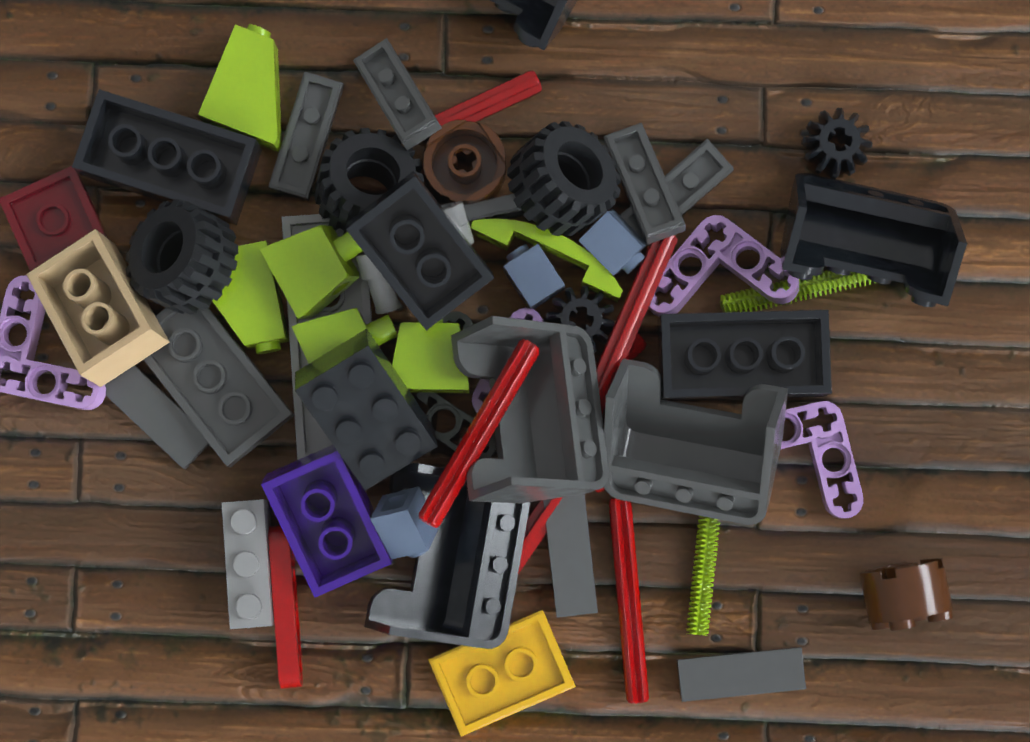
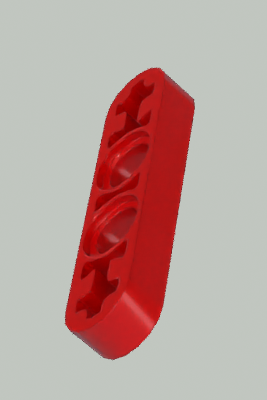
M269 526L268 542L279 684L281 689L298 688L303 686V663L295 555L281 526Z

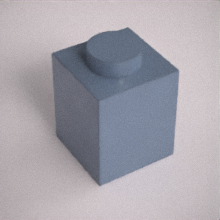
M614 209L607 211L578 240L613 276L622 270L629 274L645 258L641 251L647 246V243Z
M524 244L506 256L509 262L503 266V271L527 308L536 309L564 291V282L539 244L530 249L527 244Z
M420 487L382 495L370 518L391 560L405 556L415 558L429 551L439 527H431L419 519V512L426 502Z

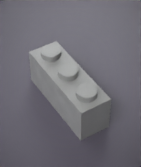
M264 499L222 502L230 629L274 626L268 530L269 526H271L270 503Z

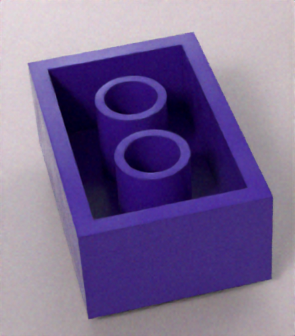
M334 445L265 475L261 486L314 598L392 564V560L370 519L375 510L368 495Z

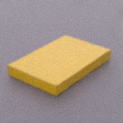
M543 609L510 623L506 639L496 648L484 649L459 645L428 659L461 737L576 687Z

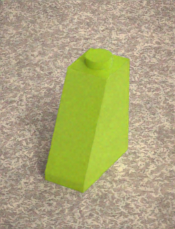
M235 24L198 115L204 123L257 139L261 146L279 152L282 145L278 48L274 40L270 38L271 33L253 24H248L247 29Z
M266 240L238 246V254L234 258L237 261L236 270L232 271L230 275L232 280L228 287L225 286L223 288V295L217 301L212 300L244 346L248 349L256 348V354L281 350L280 343L290 341L279 284L260 252V249L270 245Z

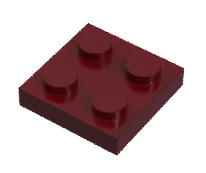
M72 166L0 198L2 209L30 271L95 229L108 238L83 180Z

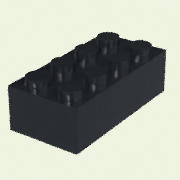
M99 89L72 168L84 177L162 202L168 201L172 203L174 199L188 201L227 223L237 225L262 152V147L257 139Z
M829 310L661 314L657 320L659 373L662 377L661 400L744 399L746 392L751 387L759 384L788 388L787 398L825 397L832 393Z

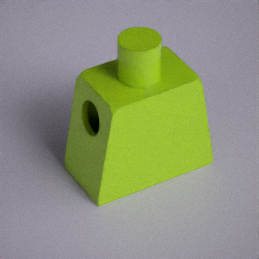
M319 225L260 249L297 319L313 318L360 277L351 259L361 254L363 250L348 232L339 237L332 226Z
M358 308L291 326L308 363L313 362L365 329L369 331L378 346L398 337V333L388 314L366 324Z
M442 318L427 331L419 321L400 323L392 366L410 393H470L468 377L460 372L453 358L451 335L461 331L459 323H443Z

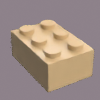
M95 229L26 275L79 374L102 387L170 342L146 298L139 295L138 291L131 287V278L126 275L127 264L116 244Z

